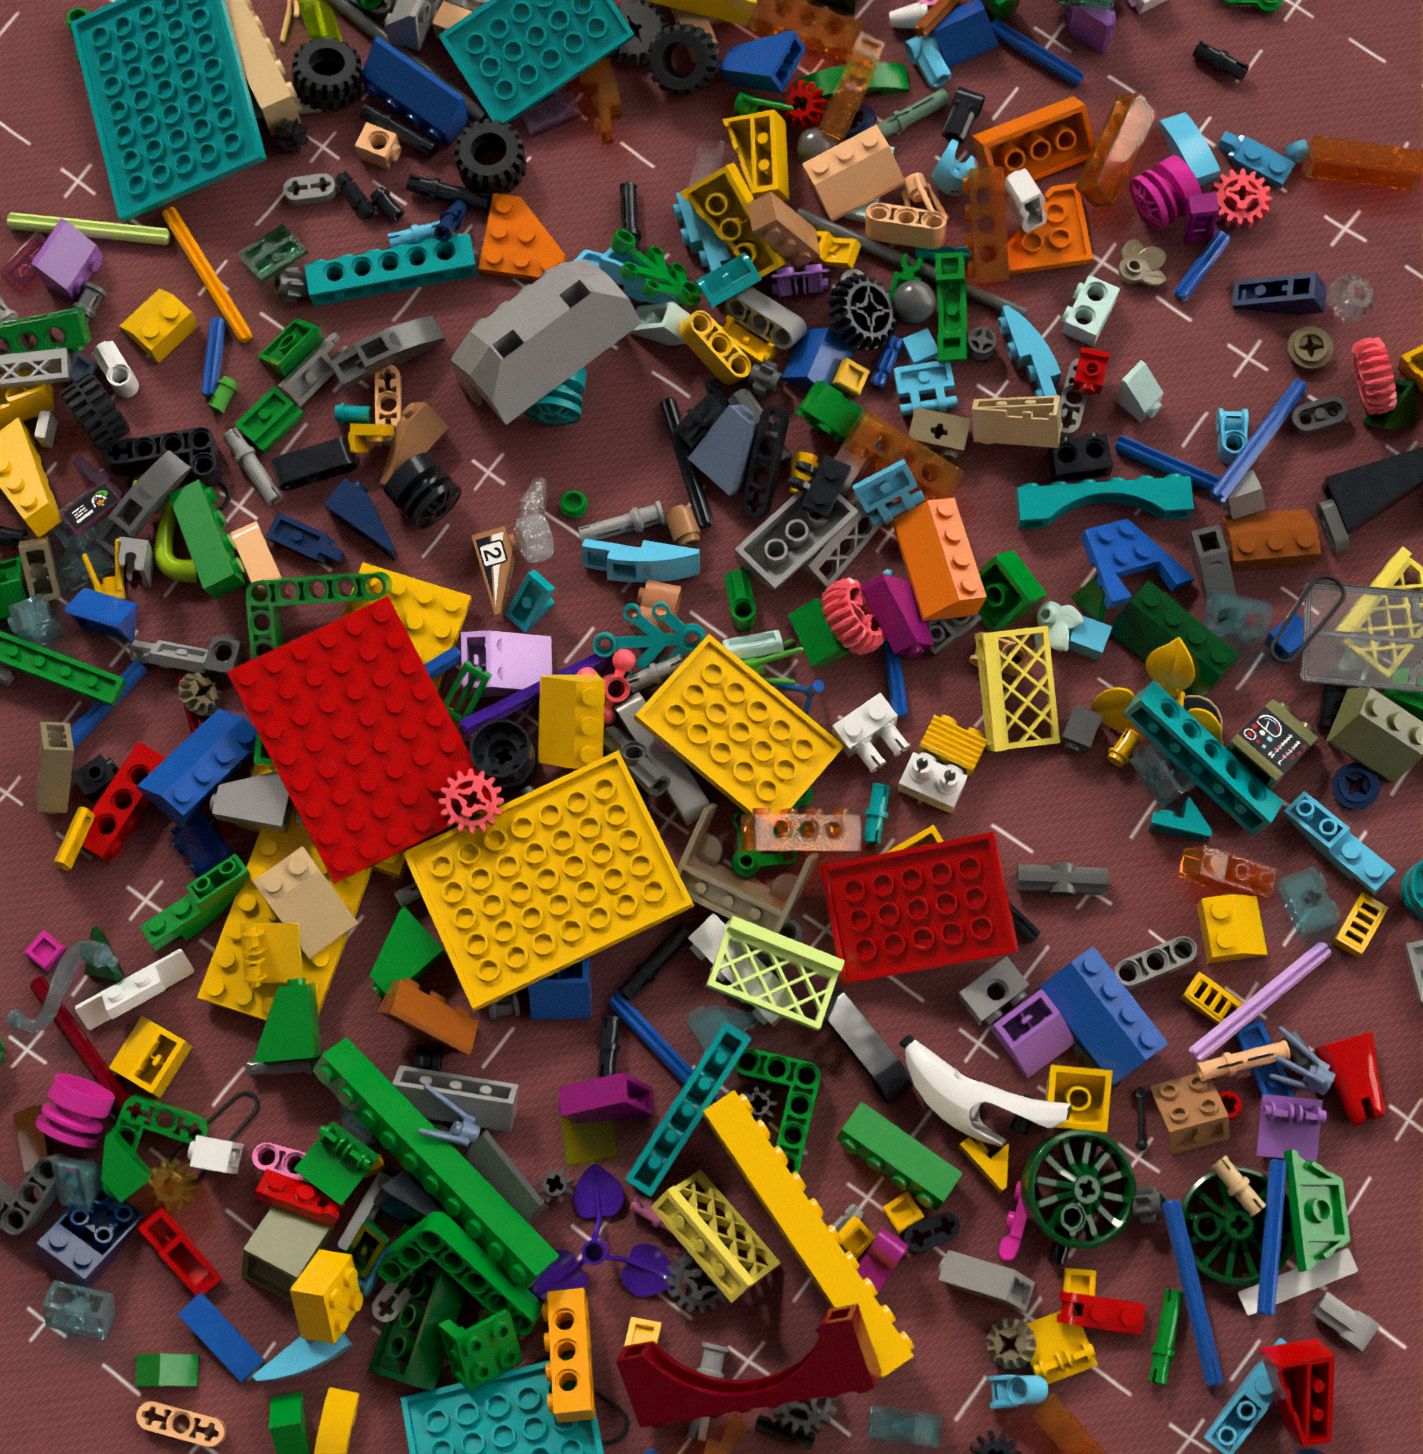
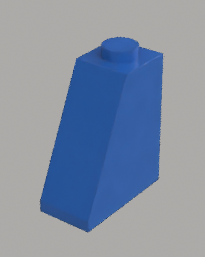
M790 30L731 46L719 70L730 86L783 93L807 48L797 33Z

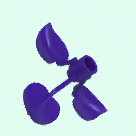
M598 1163L592 1164L585 1170L574 1192V1206L578 1214L583 1218L596 1216L592 1240L583 1245L581 1250L582 1259L577 1262L572 1252L561 1249L555 1250L559 1257L550 1269L535 1282L533 1295L540 1299L547 1300V1292L576 1288L586 1289L589 1277L580 1267L585 1263L598 1265L606 1259L627 1264L622 1270L621 1278L625 1288L634 1295L652 1296L672 1287L665 1282L666 1277L672 1276V1273L666 1269L667 1265H671L661 1249L652 1244L640 1243L632 1248L630 1258L610 1254L607 1242L599 1238L602 1215L607 1217L613 1216L621 1209L624 1203V1190L618 1179Z

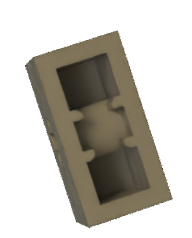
M915 407L908 435L907 449L912 450L913 453L918 455H938L946 461L963 460L971 419ZM936 434L942 435L940 439H935Z
M49 537L20 541L18 548L31 604L59 599L61 590Z

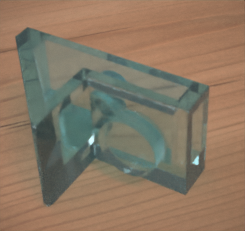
M99 543L77 554L72 547L69 548L55 565L58 581L64 593L67 594L91 582L82 559V554H87L97 578L115 570V563L109 551Z

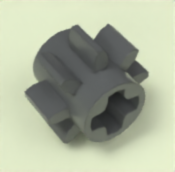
M285 266L284 272L275 275L274 291L276 294H280V298H283L284 302L297 303V297L301 298V296L306 295L308 288L305 275H302V271H298V267Z
M764 360L761 365L754 364L747 382L753 385L752 393L765 397L768 392L773 394L776 392L782 377L781 373L776 372L777 364L768 360Z
M755 1086L753 1094L743 1093L751 1105H754L755 1099H761L762 1104H767V1106L762 1107V1112L756 1113L755 1108H753V1113L751 1114L753 1118L757 1120H762L765 1116L770 1119L774 1118V1115L769 1110L770 1107L777 1106V1101H769L770 1089L765 1093H761L758 1086Z
M548 1167L549 1175L545 1178L538 1176V1179L543 1183V1188H540L537 1192L538 1194H548L547 1204H550L554 1198L558 1199L563 1205V1197L566 1194L574 1195V1192L569 1189L568 1184L573 1183L575 1180L573 1177L564 1178L566 1171L564 1167L560 1169L559 1173H554L552 1168ZM559 1178L563 1189H556L554 1193H551L550 1181L556 1182Z
M1157 1186L1137 1187L1138 1194L1134 1197L1132 1215L1135 1218H1141L1142 1224L1161 1222L1160 1215H1164L1162 1203L1167 1201L1165 1193L1163 1191L1157 1192Z

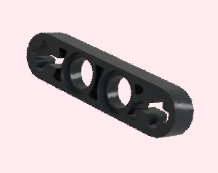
M776 406L765 408L759 419L743 498V509L751 517H764L770 512L789 424L787 412ZM776 413V417H779L780 421L773 425L772 422H769V417L775 416ZM766 431H771L778 434L776 437L773 435H765ZM767 440H772L775 445L774 453L770 456H766L762 451L763 443ZM762 468L767 469L769 472V479L765 484H760L756 478L757 472ZM754 488L766 489V493L755 492ZM758 500L761 502L762 508L756 509V507L752 506V501Z

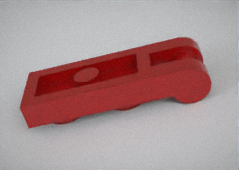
M266 1169L254 1195V1199L328 1226L336 1224L339 1218L338 1211L346 1203L345 1201L341 1206L316 1186L270 1169Z
M1060 1291L1059 1300L1062 1301L1061 1313H1057V1323L1142 1335L1146 1304ZM1074 1303L1081 1304L1079 1316L1073 1315Z

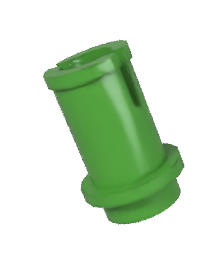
M223 376L222 380H218L219 386L207 405L212 410L222 414L225 413V409L233 394L239 391L237 389L239 383L227 376Z

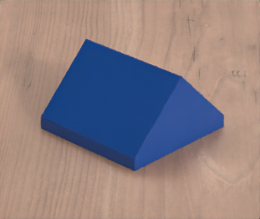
M973 0L951 10L933 29L948 69L999 47L981 0Z
M830 328L807 329L806 335L796 342L782 373L781 380L806 390H810L816 380H820L838 389V387L832 384L842 360L844 358L851 360L854 349H849L848 343H840V337L833 335L834 332Z
M83 588L65 608L64 612L80 628L133 643L135 639L137 603Z

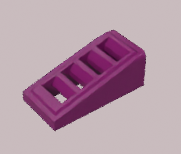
M1216 193L1189 195L1184 226V243L1212 240L1220 211Z

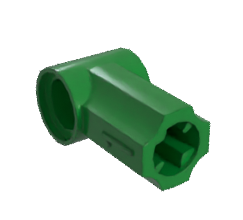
M742 569L732 570L724 574L731 623L736 630L749 631L755 626L757 621L749 571ZM740 611H748L750 613L746 618H740L736 614Z

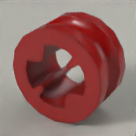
M1232 1091L1221 1092L1219 1094L1220 1098L1226 1097V1101L1231 1099L1234 1102V1105L1231 1107L1233 1113H1228V1110H1226L1229 1120L1233 1119L1241 1112L1242 1101Z

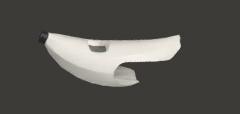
M911 1034L904 1037L899 1043L905 1049L906 1064L914 1087L926 1105L950 1126L976 1140L1001 1147L1007 1141L983 1124L980 1118V1109L984 1102L997 1105L1046 1128H1054L1062 1124L1071 1115V1103L1035 1100L965 1077L927 1047L916 1041Z

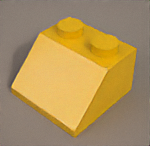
M159 288L119 327L159 364L199 325L193 313L173 294Z
M1229 894L1202 898L1199 901L1197 910L1207 964L1268 955L1257 896Z

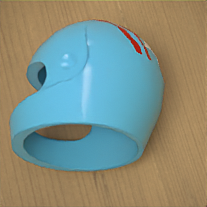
M953 139L934 168L930 178L945 194L960 196L968 193L975 186L979 177V168L972 155L964 163L956 160L955 153L958 141Z

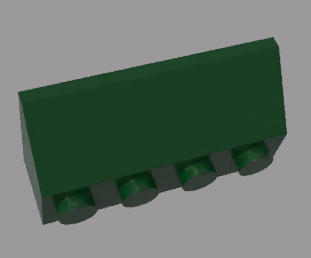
M1149 580L1129 601L1111 625L1112 629L1109 634L1145 664L1151 652L1180 637L1191 655L1195 669V677L1192 684L1182 690L1185 696L1200 695L1205 698L1235 665L1239 657L1235 650Z
M430 1258L414 1271L416 1275L413 1278L408 1275L399 1282V1286L394 1293L399 1295L404 1288H407L411 1298L394 1320L384 1322L368 1371L434 1392L446 1355L438 1324L447 1319L456 1324L467 1290ZM393 1296V1298H392V1301H391V1304H390V1307H389V1310H388V1313H387V1314L390 1315V1317H391V1315H392L393 1312H394V1310L391 1308L393 1302L396 1300V1298H395L394 1296Z

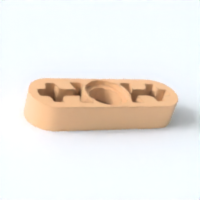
M389 365L375 373V424H387L386 420H391L395 433L397 423L403 417L402 379L398 369L393 365ZM387 374H391L393 378L390 380L391 391H387L383 380L386 379ZM393 399L397 402L394 410L386 412L381 409L383 401ZM383 436V442L381 443L391 446L394 436Z
M149 1401L142 1404L137 1411V1422L143 1429L207 1447L218 1446L225 1440L227 1435L226 1426L220 1419L163 1403ZM153 1407H155L156 1414L167 1416L166 1430L162 1429L165 1422L152 1421L151 1425H149V1419L145 1417L146 1411H152ZM179 1415H185L190 1420L189 1429L182 1434L176 1432L173 1426L174 1420ZM197 1418L201 1419L198 1424L201 1427L210 1428L212 1423H214L215 1430L219 1431L218 1437H212L208 1441L207 1434L196 1432V1438H193L192 1435L197 1428Z

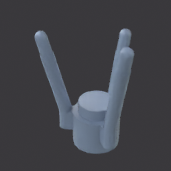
M1278 1027V1031L1317 1067L1311 1065L1306 1070L1281 1056H1276L1275 1060L1303 1075L1304 1082L1276 1074H1270L1269 1078L1306 1090L1313 1095L1315 1092H1318L1324 1096L1335 1078V1074L1328 1070L1330 1065L1321 1061L1284 1027Z
M425 1084L424 1089L462 1120L460 1122L456 1120L450 1132L441 1130L437 1132L420 1128L418 1133L453 1142L469 1149L478 1139L480 1133V1126L474 1124L476 1117L466 1114L437 1090Z

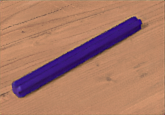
M594 653L552 675H576L584 667L593 668L597 672L613 664L612 658L614 653L609 657H600ZM540 681L461 719L459 722L461 730L465 735H471L485 723L496 719H503L539 701Z

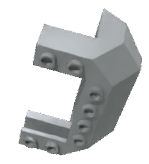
M586 259L564 262L555 268H549L544 271L540 279L532 285L524 286L512 300L501 303L495 312L486 319L478 320L450 360L458 384L475 404L480 406L482 404V397L504 424L507 425L639 326L641 321L629 298L607 273Z

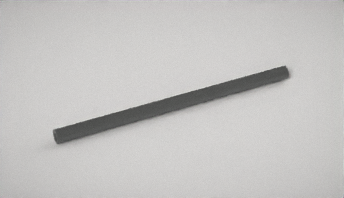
M325 0L374 40L377 37L381 38L464 97L467 114L480 124L484 123L483 119L488 118L489 115L486 110L408 48L389 42L388 33L347 0Z
M802 208L798 209L797 214L810 223L817 231L829 232L834 238L857 239L862 244L860 250L901 268L900 261L904 253ZM907 256L906 263L908 266L913 267L917 264V259ZM922 262L921 268L915 274L937 284L936 268ZM966 281L968 298L1000 312L1003 306L1008 305L1025 318L1028 308Z

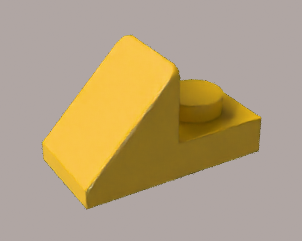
M970 1136L966 1138L958 1148L999 1193L1003 1192L1007 1187L1009 1143L990 1159L987 1156L989 1150L981 1141H973Z

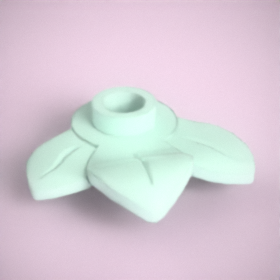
M1054 601L1043 603L1037 612L1038 627L1048 626L1050 646L1059 651H1068L1069 629L1079 627L1084 623L1080 612L1071 605L1060 606V604ZM1035 633V644L1039 649L1042 645L1041 633Z

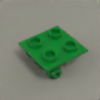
M332 1121L328 1127L323 1125L318 1130L317 1135L319 1138L293 1170L342 1206L380 1156Z

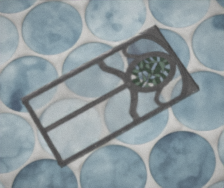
M1306 581L1304 589L1307 588L1311 581ZM1316 582L1304 601L1303 643L1339 601L1341 589L1337 583ZM1343 584L1346 589V597L1343 603L1302 652L1301 682L1423 693V591Z

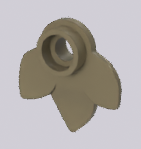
M1132 239L1124 245L1121 250L1123 260L1118 266L1119 277L1123 282L1127 284L1142 282L1152 287L1166 282L1165 275L1159 270L1166 261V253L1162 249L1153 246L1144 249L1138 239Z

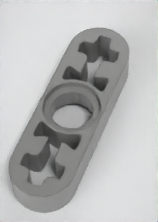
M1079 358L1073 360L1069 366L1060 398L1061 423L1065 421L1067 411L1073 412L1070 421L1072 425L1069 426V429L1063 428L1062 423L1060 437L1070 438L1077 434L1088 395L1081 394L1078 390L1072 389ZM1069 392H1077L1081 395L1082 401L1078 404H1071L1067 401L1066 395Z

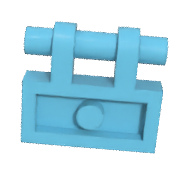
M934 361L893 369L898 398L910 397L911 402L900 405L901 416L913 415L915 407L931 411L937 410L938 412H947L948 408L958 407L957 397H945L944 392L953 390L955 387L950 362L939 363ZM935 393L936 399L920 401L919 395Z
M904 459L852 485L866 513L876 508L879 512L869 516L874 527L883 522L887 524L893 521L894 516L906 510L910 511L917 504L926 500L921 490L910 495L909 491L918 487ZM899 496L902 500L887 507V502Z

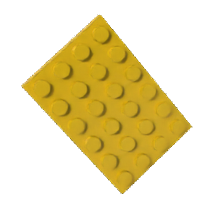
M710 634L704 638L633 718L769 833L844 747L842 743Z

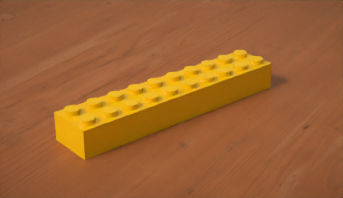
M735 1090L703 1110L705 1121L830 1307L859 1305L881 1369L879 1379L885 1377L914 1356L910 1351L914 1348L912 1341L904 1331L900 1334L892 1324L896 1321L895 1316L886 1304L882 1307L879 1305L874 1297L878 1292L867 1277L863 1280L856 1271L860 1267L859 1263L850 1251L844 1253L839 1245L842 1239L832 1224L828 1227L821 1219L824 1212L814 1198L808 1200L803 1192L806 1185L798 1173L795 1171L791 1174L787 1169L788 1159L779 1146L773 1148L769 1142L771 1134L761 1119L757 1122L751 1115L753 1107L744 1094L738 1096Z

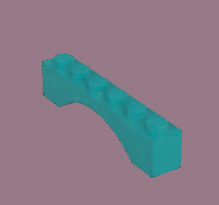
M1169 474L1165 478H1153V476L1145 475L1136 478V480H1125L1124 478L1116 477L1109 479L1107 482H1096L1093 479H1086L1077 484L1057 481L1046 486L1027 483L1017 487L1015 495L1018 530L1047 528L1057 518L1067 512L1095 503H1121L1135 506L1151 513L1160 520L1189 519L1194 510L1191 476L1182 477L1181 474Z

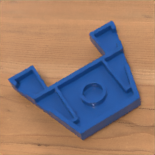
M1128 519L1085 529L1080 536L1090 565L1096 568L1098 587L1103 589L1106 595L1103 601L1107 609L1127 604L1132 597L1119 577L1154 568L1171 591L1190 586L1195 579L1191 573Z

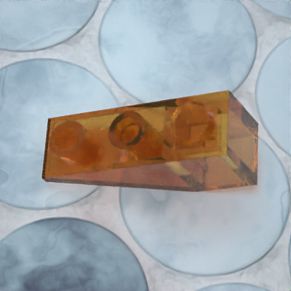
M1204 845L1183 849L1179 878L1206 887L1273 899L1277 870Z

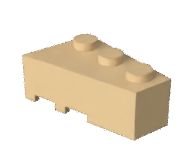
M1060 395L974 399L972 405L974 442L1059 448L1062 430Z

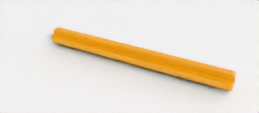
M175 207L165 209L162 212L164 220L235 336L242 344L250 341L253 338L252 332Z

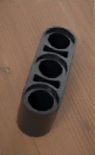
M346 437L336 438L275 457L271 461L278 489L282 491L293 490L352 472L358 467L355 454L350 452V445Z

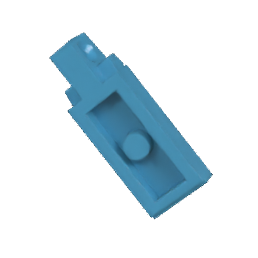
M1225 131L1218 144V148L1229 153L1227 157L1233 160L1232 164L1245 169L1249 173L1256 172V177L1264 178L1266 182L1279 189L1282 188L1296 162L1243 135L1238 137Z

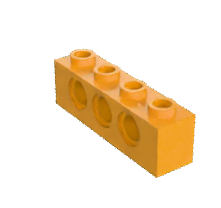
M584 1288L547 1292L548 1303L542 1304L544 1322H549V1333H544L545 1350L550 1352L551 1363H546L547 1382H552V1394H547L549 1413H554L558 1423L595 1419L587 1294ZM566 1320L574 1322L572 1327L567 1330L559 1329L560 1324ZM565 1351H575L572 1359H560ZM566 1382H577V1385L573 1390H562V1387Z

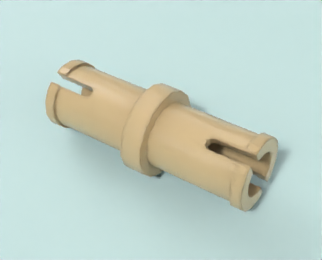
M1227 1155L1210 1167L1227 1186V1193L1230 1196L1234 1195L1250 1217L1266 1206L1265 1202L1260 1199L1248 1184L1250 1180L1247 1176L1243 1177Z

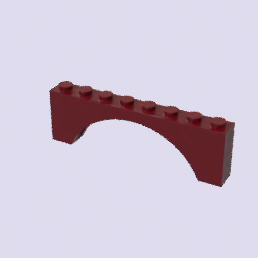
M858 1304L828 1309L820 1326L818 1340L812 1349L793 1366L767 1377L732 1380L706 1375L681 1364L663 1351L654 1341L626 1345L616 1360L640 1428L649 1426L660 1428L668 1423L679 1421L681 1423H689L696 1418L708 1416L710 1418H718L732 1412L743 1414L762 1407L773 1409L791 1402L803 1404L815 1398L827 1397L832 1399L850 1392L862 1394L876 1387L881 1374V1369Z

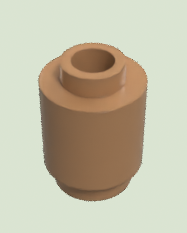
M677 505L671 508L665 520L674 544L688 548L698 545L701 542L699 537L701 531L692 508L685 507L684 505Z

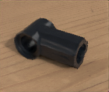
M959 86L953 98L951 112L943 128L942 137L948 142L953 139L958 141V144H964L974 119H977L980 115L985 95Z

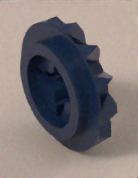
M858 106L848 111L836 127L838 139L844 142L874 126L877 117L873 109L869 106Z
M1349 763L1337 770L1331 782L1332 795L1337 798L1340 805L1349 807L1350 810L1365 809L1375 802L1380 792V782L1376 773L1360 763ZM1362 778L1363 781L1360 786L1362 793L1356 791L1349 795L1348 792L1351 785L1348 782L1355 783Z

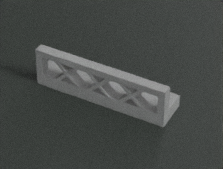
M67 348L0 355V374L5 373L0 378V389L70 382L69 373H72V363ZM22 370H34L27 377H20L16 374Z
M854 491L846 500L859 511V514L799 568L811 572L824 588H828L834 583L885 523L883 522L874 527L869 516L877 513L876 509L866 513ZM896 498L889 501L887 507L898 502ZM868 517V528L864 533H858V522L862 518ZM844 539H850L849 551L846 554L840 555V543ZM826 560H832V571L825 577L819 568Z

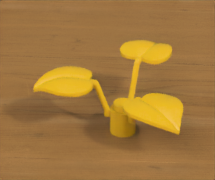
M1178 637L1151 652L1145 665L1149 676L1158 682L1172 698L1177 697L1178 703L1184 707L1185 693L1182 690L1192 684L1195 677V669L1187 647L1181 638ZM1120 687L1111 688L1103 691L1094 699L1091 709L1093 712L1103 716L1101 720L1106 725L1124 731L1125 728L1132 729L1136 727L1123 715L1135 697L1132 691ZM1193 708L1187 711L1222 745L1224 744L1220 723L1211 712L1201 708Z

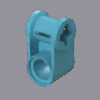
M1217 409L1218 458L1227 465H1231L1248 442V409H1242V411ZM1226 445H1235L1239 450H1230Z
M987 1376L992 1390V1403L989 1404L990 1409L1040 1404L1047 1398L1048 1386L1045 1379L1041 1376Z

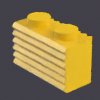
M934 715L920 742L918 752L930 754L937 759L936 761L946 766L948 764L955 765L964 771L963 774L971 777L987 746L988 740L983 738L984 734L975 728L969 727L966 730L957 726L958 722L950 716L942 715L940 718Z

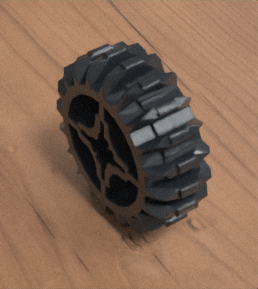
M866 274L851 275L839 281L836 287L830 291L831 297L826 301L831 307L826 314L830 315L832 319L828 324L835 327L833 335H840V343H848L849 349H857L858 351L874 350L878 346L885 344L888 341V337L894 334L892 328L898 324L893 319L897 312L892 308L895 301L889 299L891 291H884V282L876 283L875 277H867Z

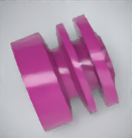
M1172 155L1156 164L1153 171L1150 169L1144 171L1142 175L1134 177L1129 183L1130 194L1138 212L1145 222L1157 231L1167 227L1168 223L1171 224L1177 221L1178 215H1186L1189 195L1202 194L1194 173L1187 163L1176 155Z
M56 1074L47 1093L48 1097L55 1103H45L42 1105L41 1112L43 1114L38 1115L35 1122L36 1127L46 1135L63 1143L83 1148L96 1146L99 1139L97 1134L102 1132L103 1124L96 1118L108 1117L115 1100V1095L110 1090L88 1079L70 1074Z

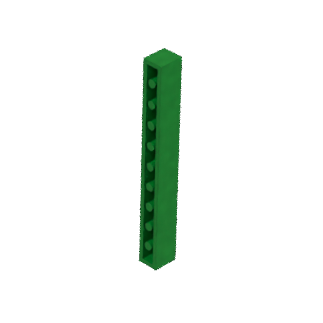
M347 1037L321 1055L312 1070L318 1080L338 1097L340 1103L346 1106L365 1128L372 1132L382 1146L401 1162L403 1168L410 1172L429 1194L433 1195L444 1207L445 1211L464 1227L467 1234L487 1251L490 1258L496 1261L515 1283L519 1284L526 1291L550 1269L559 1257L557 1252L448 1141L418 1133L420 1128L439 1131Z

